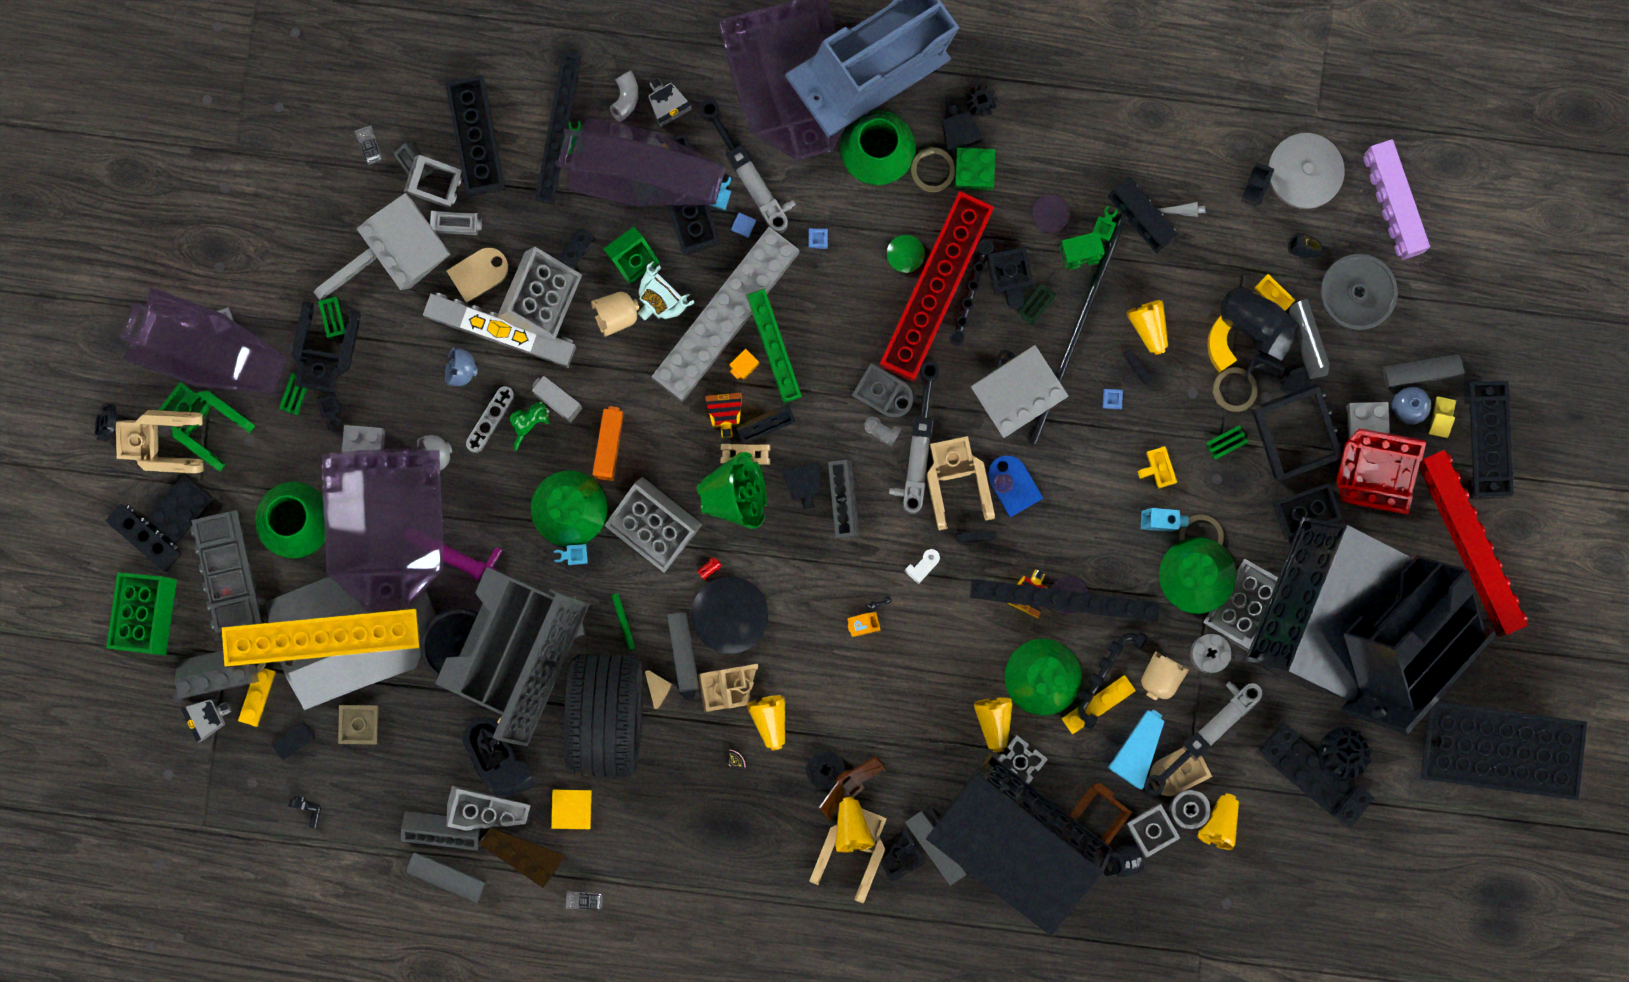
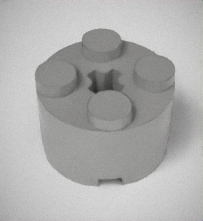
M1207 634L1194 641L1190 651V659L1194 667L1201 672H1219L1231 660V648L1228 642L1220 635ZM1208 649L1214 651L1213 659L1212 657H1207Z
M1185 790L1172 798L1169 813L1173 822L1179 827L1196 829L1203 826L1209 819L1210 804L1202 793L1194 790ZM1192 805H1193V808H1192L1193 814H1192V813H1186V811H1187L1186 806H1192Z

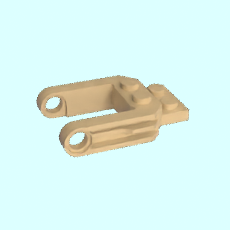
M147 410L137 421L117 420V459L136 460L144 471L203 472L204 462L201 459L158 457L157 455L159 451L158 425L183 426L199 424L201 426L203 424L202 414L196 412Z
M968 436L930 444L934 463L927 472L926 477L938 531L948 529L938 481L968 476L972 473L976 477L985 521L995 519L984 462L972 455Z
M864 809L862 811L874 840V847L862 850L864 852H871L872 856L854 899L860 903H864L885 851L880 834L887 819ZM837 825L829 830L809 881L813 884L819 885L836 842Z

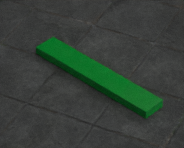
M765 289L747 294L746 297L783 403L802 397Z

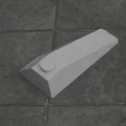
M452 785L447 803L446 826L467 831L478 828L485 829L496 826L526 824L530 805Z

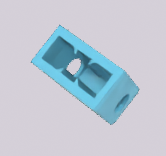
M1150 508L1143 510L1141 513V530L1175 531L1179 530V527H1188L1189 518L1188 516L1180 515V510Z

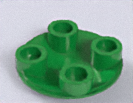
M911 235L898 236L888 246V262L898 272L909 273L915 271L924 261V247L917 238Z

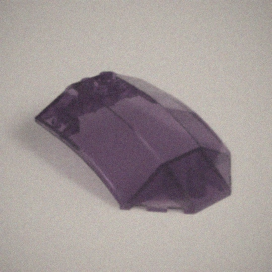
M794 0L719 19L732 78L751 133L795 160L833 151L837 140L843 134L845 128L828 138L785 77L786 73L815 56L822 42L836 33L829 1Z
M377 449L322 454L326 574L337 582L351 597L356 599L367 611L407 609L437 575L444 570L440 451Z

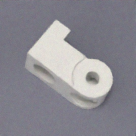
M934 549L927 550L915 568L910 564L905 569V572L919 584L939 562V553Z

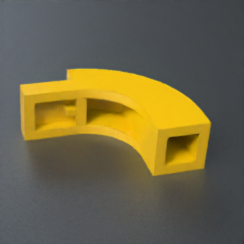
M1222 316L1212 326L1207 343L1210 360L1219 373L1237 361L1227 345V334L1231 327L1225 324Z

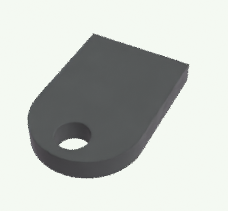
M870 363L852 394L853 398L889 418L904 416L909 412L913 404V393L910 387ZM899 399L907 400L908 406L905 409H900L897 406Z

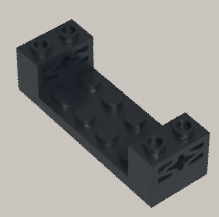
M1509 381L1469 382L1464 385V402L1470 405L1473 478L1468 480L1469 499H1504L1514 496Z
M1280 723L1256 753L1345 828H1351L1375 797L1362 786L1355 785L1350 780H1339L1327 774L1320 765L1318 753L1300 739V734L1287 723Z

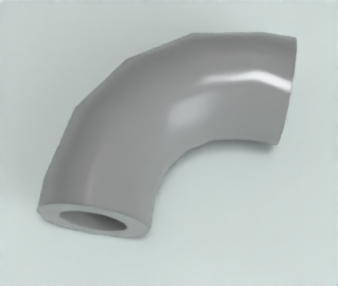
M631 70L615 79L620 89V96L610 106V111L619 122L629 116L635 109L639 99L638 84Z

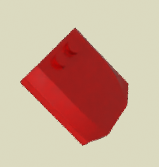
M1358 428L1345 444L1337 475V484L1342 502L1408 514L1426 441Z

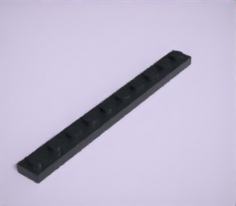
M980 579L971 580L969 597L1158 622L1160 603Z

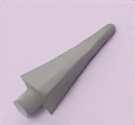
M1198 202L1174 207L1157 208V210H1160L1162 213L1198 217V213H1205V206H1198Z

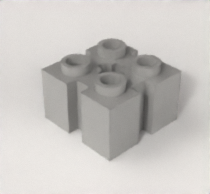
M1016 735L1006 747L1009 753L1006 756L1001 754L998 760L1027 783H1030L1034 778L1030 775L1033 770L1039 771L1047 761V758L1037 750H1033L1031 753L1026 749L1029 744ZM1016 758L1024 759L1022 762L1024 764L1023 767H1016Z

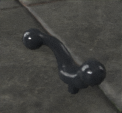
M887 596L884 598V601H872L870 604H866L867 613L873 612L875 607L890 604L891 598Z

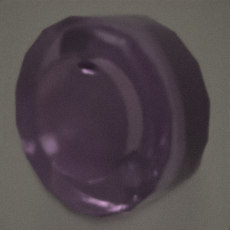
M1008 474L997 475L994 478L995 490L1000 493L1011 491L1013 488L1012 476Z

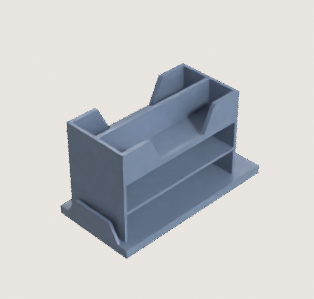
M893 0L887 7L852 29L845 27L825 39L815 56L786 73L785 77L829 138L948 63L951 57L946 52V49L959 30V26L940 0Z

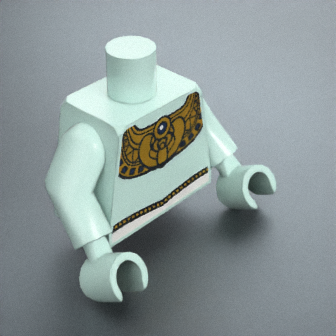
M654 261L647 265V271L641 280L639 288V299L644 306L637 314L644 321L652 313L658 319L676 317L687 306L694 304V300L689 303L687 302V297L690 294L681 297L657 273L661 268L660 265L656 270L652 268Z

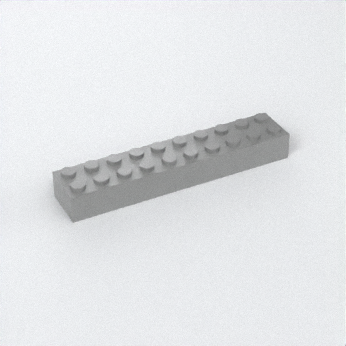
M768 227L652 375V380L683 403L752 315L746 295L763 288L766 294H768L798 256L799 249Z

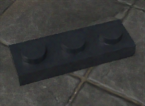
M786 404L735 427L742 443L746 444L796 421L789 404Z

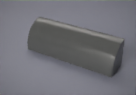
M1308 299L1301 300L1289 308L1288 315L1298 324L1296 340L1309 379L1328 375L1330 364Z
M1458 354L1382 366L1386 389L1460 377L1465 374L1462 360Z
M839 460L828 462L835 536L838 539L860 537L852 461Z
M687 613L667 614L679 691L699 690Z
M928 805L905 823L951 886L969 872L926 840L938 822V816L931 806Z
M405 811L401 826V841L478 851L481 828L467 831L446 826L447 816Z
M413 852L406 874L478 904L487 883L417 852Z

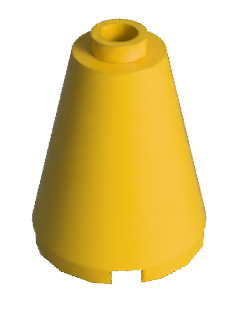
M1163 300L1152 301L1141 305L1137 310L1133 308L1127 311V317L1149 352H1154L1155 355L1164 353L1166 351L1165 348L1168 347Z
M773 695L763 697L758 703H756V700L749 702L747 709L766 748H771L772 751L781 749L782 745L785 744V697Z
M999 697L991 701L989 698L974 703V709L987 746L993 752H1002L1008 746L1013 704L1011 698Z
M1228 793L1220 796L1210 812L1209 819L1198 831L1197 838L1209 845L1211 842L1217 844L1216 847L1220 849L1232 850L1234 848L1239 801L1236 800V796Z
M854 797L843 798V801L839 803L835 843L837 852H853V849H860L862 851L874 847V840L859 801L854 800Z

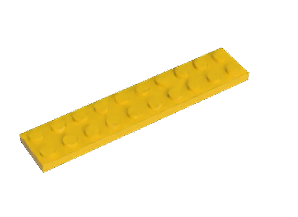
M417 609L222 627L225 667L420 648Z

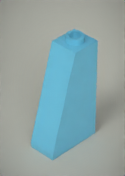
M1147 710L1108 766L1111 771L1139 790H1142L1164 724V720L1161 719L1162 715L1155 710L1151 712Z

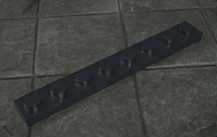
M562 52L535 197L537 202L555 204L581 63L580 55Z

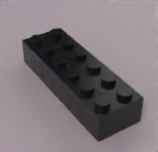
M483 75L445 82L467 196L473 197L506 190Z
M684 133L651 143V152L683 256L719 246V239L687 134Z

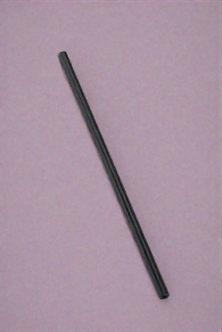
M1122 214L1118 218L1056 373V378L1060 384L1125 224L1126 218ZM1050 409L1040 414L1029 441L1030 443L1037 444Z

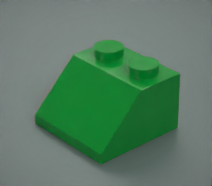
M632 227L603 249L629 285L646 273L649 263L654 261L652 268L660 263L635 227Z

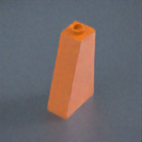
M609 406L608 409L603 410L593 469L595 479L614 481L624 415L623 411H620L618 407Z

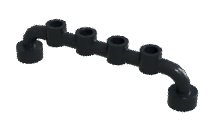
M988 239L980 241L978 245L980 254L973 267L972 279L967 285L968 292L966 298L962 301V311L956 320V329L949 336V341L954 346H959L964 342L965 335L963 329L967 326V317L974 304L975 292L979 288L978 282L985 270L984 263L987 255L993 251V243ZM979 265L982 267V270L977 271L975 267ZM970 284H976L977 288L971 289ZM966 301L970 302V303H971V306H970V307H966V306L964 305V302H966ZM960 319H963L965 321V324L960 325L958 321Z
M1142 632L1139 635L1127 633L1118 642L1113 641L1108 648V651L1111 652L1109 657L1101 659L1098 665L1101 670L1098 675L1096 673L1091 675L1088 681L1091 684L1088 691L1083 689L1078 698L1081 700L1078 707V715L1085 722L1084 727L1092 730L1099 718L1093 713L1087 715L1086 707L1092 701L1094 694L1103 683L1105 676L1111 670L1126 642L1134 641V646L1141 649L1148 638L1147 635Z

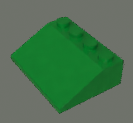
M117 572L106 649L166 656L177 579Z

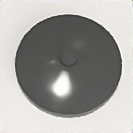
M1352 254L1336 261L1325 273L1320 288L1321 302L1327 315L1338 325L1356 331L1368 330L1384 322L1395 308L1398 296L1397 283L1388 266L1381 260L1366 254Z

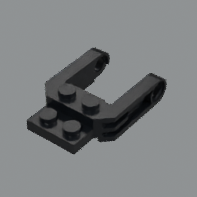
M303 302L291 356L299 366L295 386L334 394L337 377L350 370L361 312L350 311L351 316L349 325H346L340 356L327 352L305 350L314 312V303Z

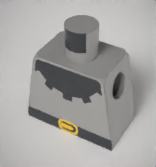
M659 78L650 83L654 93L649 95V100L660 128L691 110L690 103L672 83L664 86Z
M212 699L181 709L196 742H202L223 727L225 721L222 716L232 712L227 701L217 706L216 702Z

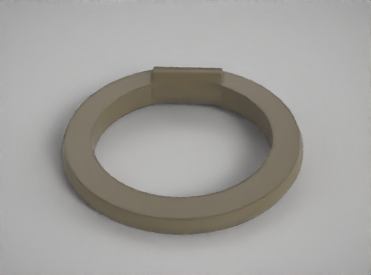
M931 146L920 150L912 161V179L924 191H942L952 183L955 177V163L950 154L943 149ZM931 154H938L944 157L950 168L947 180L938 186L924 184L919 179L916 170L921 158Z
M1239 367L1227 368L1216 377L1212 393L1217 404L1225 410L1231 412L1244 411L1252 406L1257 398V382L1253 375L1250 374L1248 380L1252 387V393L1249 400L1243 405H1230L1222 397L1219 390L1220 382L1226 375L1231 373L1245 376L1247 370Z
M1204 514L1189 517L1188 526L1198 520L1211 523L1218 533L1217 542L1223 545L1224 532L1216 519ZM1180 527L1179 541L1185 539L1187 527Z

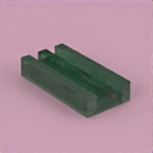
M1040 284L1017 314L1033 325L1055 298L1056 294L1043 284ZM1041 289L1045 291L1027 314L1023 313ZM1047 294L1050 295L1049 299L1031 319L1030 316Z

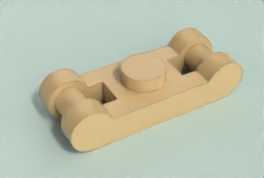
M721 444V450H723V456L720 459L721 464L731 459L730 451H736V455L740 452L750 453L753 455L750 458L753 462H758L759 465H770L768 454L771 450V445ZM755 451H761V458H755Z

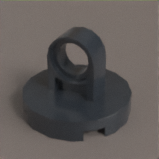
M104 403L100 408L103 409L102 414L96 417L94 432L95 435H98L97 440L107 442L112 434H116V421L129 419L117 415L114 404Z

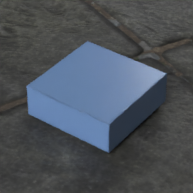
M738 213L731 231L749 238L756 220Z
M809 228V248L828 249V229Z
M1103 389L1102 408L1121 410L1123 390Z

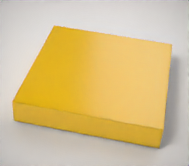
M553 790L551 829H591L592 790Z

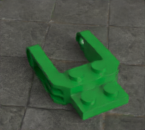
M179 382L159 408V411L201 413L203 420L209 413L211 406H213L249 434L255 428L254 424L211 392L202 391L195 393L182 382ZM199 424L172 426V434L175 439L220 472L226 464L190 437V434L195 431Z

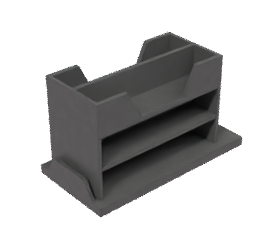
M486 567L475 592L483 602L460 656L446 658L435 684L501 714L502 717L494 733V739L528 746L590 604L562 592L549 589L550 592L556 594L553 595L509 574Z

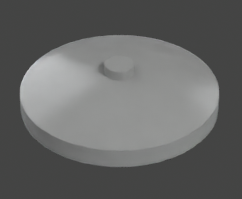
M1313 133L1295 134L1283 140L1272 153L1268 164L1269 167L1274 168L1270 180L1274 193L1286 204L1299 209H1313L1328 203L1338 193L1344 180L1345 168L1340 152L1328 139Z

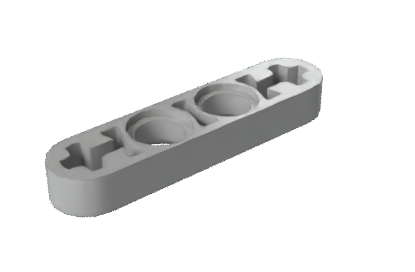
M369 248L316 288L314 294L319 300L326 298L377 258L376 255Z
M503 386L498 389L469 435L466 446L471 452L478 453L484 448L513 402L514 392L510 387ZM506 391H509L508 394L510 398L504 399L502 403L505 404V407L503 408L499 403H496L495 401L497 399L501 401V392L505 393ZM494 406L501 409V413L497 417H493L490 414V410ZM485 422L489 423L491 426L490 431L482 433L480 425ZM478 432L481 436H484L485 439L483 440L482 438H480L478 441L480 445L479 448L474 447V449H472V444L470 442L472 440L476 441L478 436L475 435V433Z

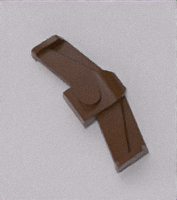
M874 756L851 771L845 770L837 777L836 785L818 807L819 810L830 821L843 798L855 797L865 788L861 784L862 782L883 770L886 771L887 768L877 756Z

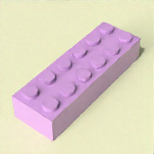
M1392 139L1373 145L1364 153L1363 159L1366 167H1369L1371 171L1370 180L1372 185L1376 186L1378 202L1382 203L1384 220H1388L1390 226L1388 228L1389 235L1395 240V252L1398 257H1401V260L1423 254L1430 248V244L1394 141Z

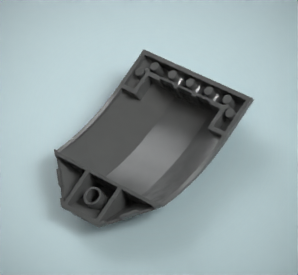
M373 561L335 574L265 602L269 623L417 609L420 648L280 661L285 677L304 710L417 668L421 656L423 632L427 624L436 616L424 582L386 566L379 561Z

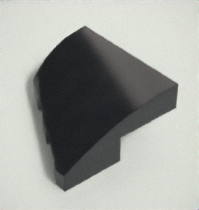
M907 829L902 831V835L896 844H893L891 851L881 862L892 882L926 863Z

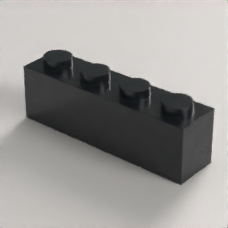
M1130 177L1115 187L1107 196L1156 254L1179 235L1174 226L1168 223L1162 212L1157 210L1151 203L1150 198L1139 189L1138 184Z

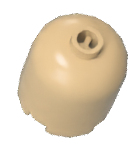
M617 292L591 301L592 309L596 308L598 315L595 316V319L604 337L632 326L637 320L639 305L636 299L632 300L630 295L625 292Z
M1155 651L1141 679L1143 688L1148 691L1146 695L1154 700L1158 698H1171L1189 670Z

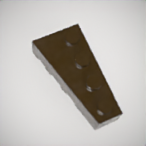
M490 828L479 843V845L542 888L546 887L567 856L494 828Z

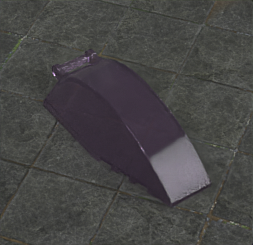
M588 118L579 131L564 129L563 134L565 136L559 159L555 162V166L568 169L569 191L638 207L654 205L680 206L681 204L707 205L716 204L726 167L659 132L594 118ZM572 137H577L570 163H565Z
M151 287L146 307L132 303L129 319L123 334L119 336V339L132 343L123 356V360L194 386L267 394L275 393L288 358L224 314ZM142 311L144 313L134 338H131L130 335L139 312Z

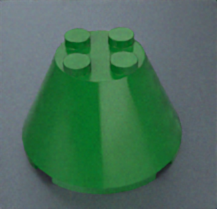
M748 452L738 453L706 476L701 484L697 485L703 514H708L749 529H755L762 525L765 519V515H762L763 507L767 506V492L761 468L758 462H753L750 458L753 455Z
M561 471L547 477L537 487L531 502V516L538 532L549 542L562 547L582 545L592 540L602 530L608 513L607 499L600 485L590 476L578 471Z
M1204 537L1187 538L1173 545L1162 559L1159 570L1160 586L1166 598L1178 609L1193 614L1208 613L1221 607L1231 596L1236 584V567L1229 552L1218 542Z
M1035 639L1024 643L1013 652L1005 669V685L1010 698L1019 708L1034 715L1047 716L1063 711L1075 700L1081 687L1082 674L1077 658L1068 647L1051 639Z

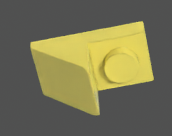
M1436 397L1429 435L1448 438L1455 420L1453 414L1456 400Z

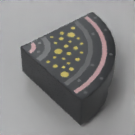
M729 748L728 767L747 768V761L743 754L736 749Z

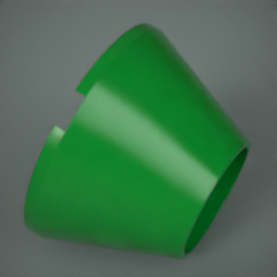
M872 110L846 126L840 141V155L845 168L857 180L869 185H885L897 181L907 173L915 157L916 144L912 130L902 118L888 111ZM871 130H884L892 135L897 147L890 155L883 158H875L864 152L860 140Z
M287 482L272 488L263 496L256 510L255 527L261 542L274 554L285 558H302L321 548L331 531L332 513L328 501L317 489L301 482ZM287 502H300L306 511L304 526L296 534L290 536L281 535L275 526V515L278 509Z

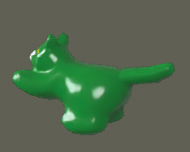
M543 401L532 405L527 412L517 410L511 414L510 422L518 435L514 442L515 451L518 450L524 436L538 422L549 424V410Z

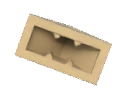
M648 670L645 671L654 709H658L673 684Z

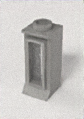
M431 211L430 226L435 233L478 235V230L482 229V219H479L477 213Z

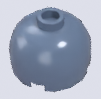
M453 347L448 358L452 359L449 364H446L445 382L450 386H464L471 381L473 376L477 375L478 366L475 365L472 354L466 350Z
M1418 387L1401 389L1392 401L1393 413L1400 422L1406 425H1415L1424 421L1431 410L1429 395Z

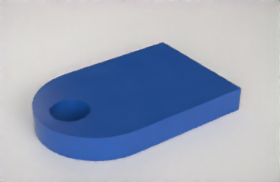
M1002 456L991 464L988 471L989 483L1010 518L1043 499L1024 464L1018 458ZM999 462L1007 463V471L1000 472L997 469Z

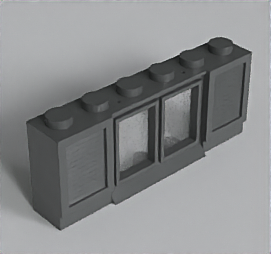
M238 510L191 520V534L196 539L194 549L201 563H198L200 574L204 575L205 582H202L204 593L208 594L209 599L206 601L207 609L212 614L210 623L212 630H215L217 634H222V627L264 624L259 611L261 608L260 602L257 601L255 593L257 589L256 584L252 579V565L249 563L247 556L248 547L244 542V528L241 526L239 519L241 512Z

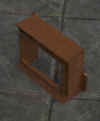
M1096 783L1089 787L1069 815L1077 820L1098 793L1121 811L1101 838L1102 841L1109 844L1132 812L1113 798L1112 791L1101 783Z

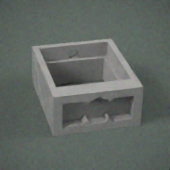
M417 155L414 158L404 193L444 207H450L451 204L455 203L457 197L455 193L456 188L462 182V170ZM424 164L453 174L446 199L417 189Z
M545 376L541 379L537 378L532 385L534 395L570 423L583 409L580 403Z

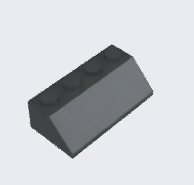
M223 651L183 659L177 662L175 684L178 699L191 698L259 682L255 664L225 667Z

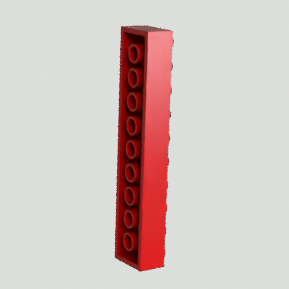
M959 191L884 353L880 367L910 381H915L989 221L994 206Z
M1445 450L1440 451L1420 461L1419 470L1465 568L1469 570L1474 587L1498 637L1508 635L1528 626L1526 623L1528 621L1527 616L1523 610H1520L1518 606L1519 599L1515 593H1512L1509 587L1511 583L1501 570L1503 568L1499 558H1495L1493 544L1490 540L1487 541L1485 527L1482 523L1478 522L1476 517L1478 515L1477 510L1469 503L1468 491L1466 488H1462L1460 484L1461 477L1458 471H1454L1451 465L1453 460L1450 454L1446 453Z

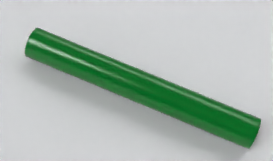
M619 593L611 595L628 651L635 649L636 647Z

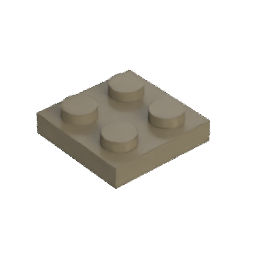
M339 705L338 744H378L379 706Z

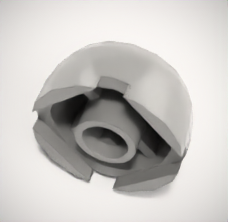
M427 435L418 438L417 446L422 448V452L419 454L426 470L431 471L430 474L443 470L449 464L450 453H452L449 442L445 443L443 438L437 435Z

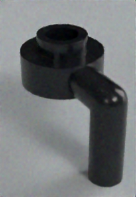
M294 796V800L290 799L288 807L312 811L309 827L317 828L321 807L305 802L306 798Z

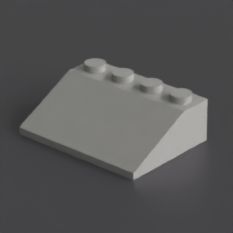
M407 193L381 209L357 228L400 290L412 288L451 255Z
M536 247L525 251L497 317L517 328L550 340H555L582 274Z
M1033 345L971 386L1003 438L1068 397L1036 345Z
M642 477L634 483L604 526L665 573L702 524Z
M1244 559L1236 571V584L1231 596L1221 607L1211 611L1203 623L1248 652L1278 577Z

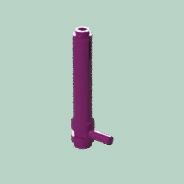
M408 527L403 534L406 542L472 575V578L477 581L482 579L486 567L497 570L494 568V565L502 552L497 547L494 549L488 562L484 563L470 558L413 527L411 529Z

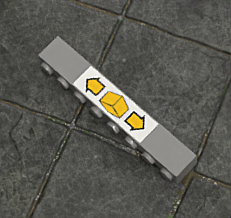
M436 293V295L430 294L423 313L425 318L569 368L576 349L575 344H572L573 340L566 337L550 340L512 326L497 317L498 314L495 312L487 314L482 312L483 309L478 306L472 305V308L464 306L465 302L457 299H454V302L447 300V296L441 293Z

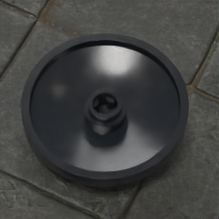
M732 576L715 579L699 591L693 602L691 612L693 628L699 639L706 646L717 652L727 654L743 652L755 645L766 630L768 623L767 603L760 590L745 579Z
M452 608L437 614L427 624L421 639V654L427 668L436 677L439 676L446 658L460 656L479 612L467 608Z

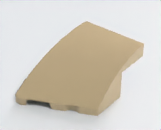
M758 664L698 674L704 712L747 705Z

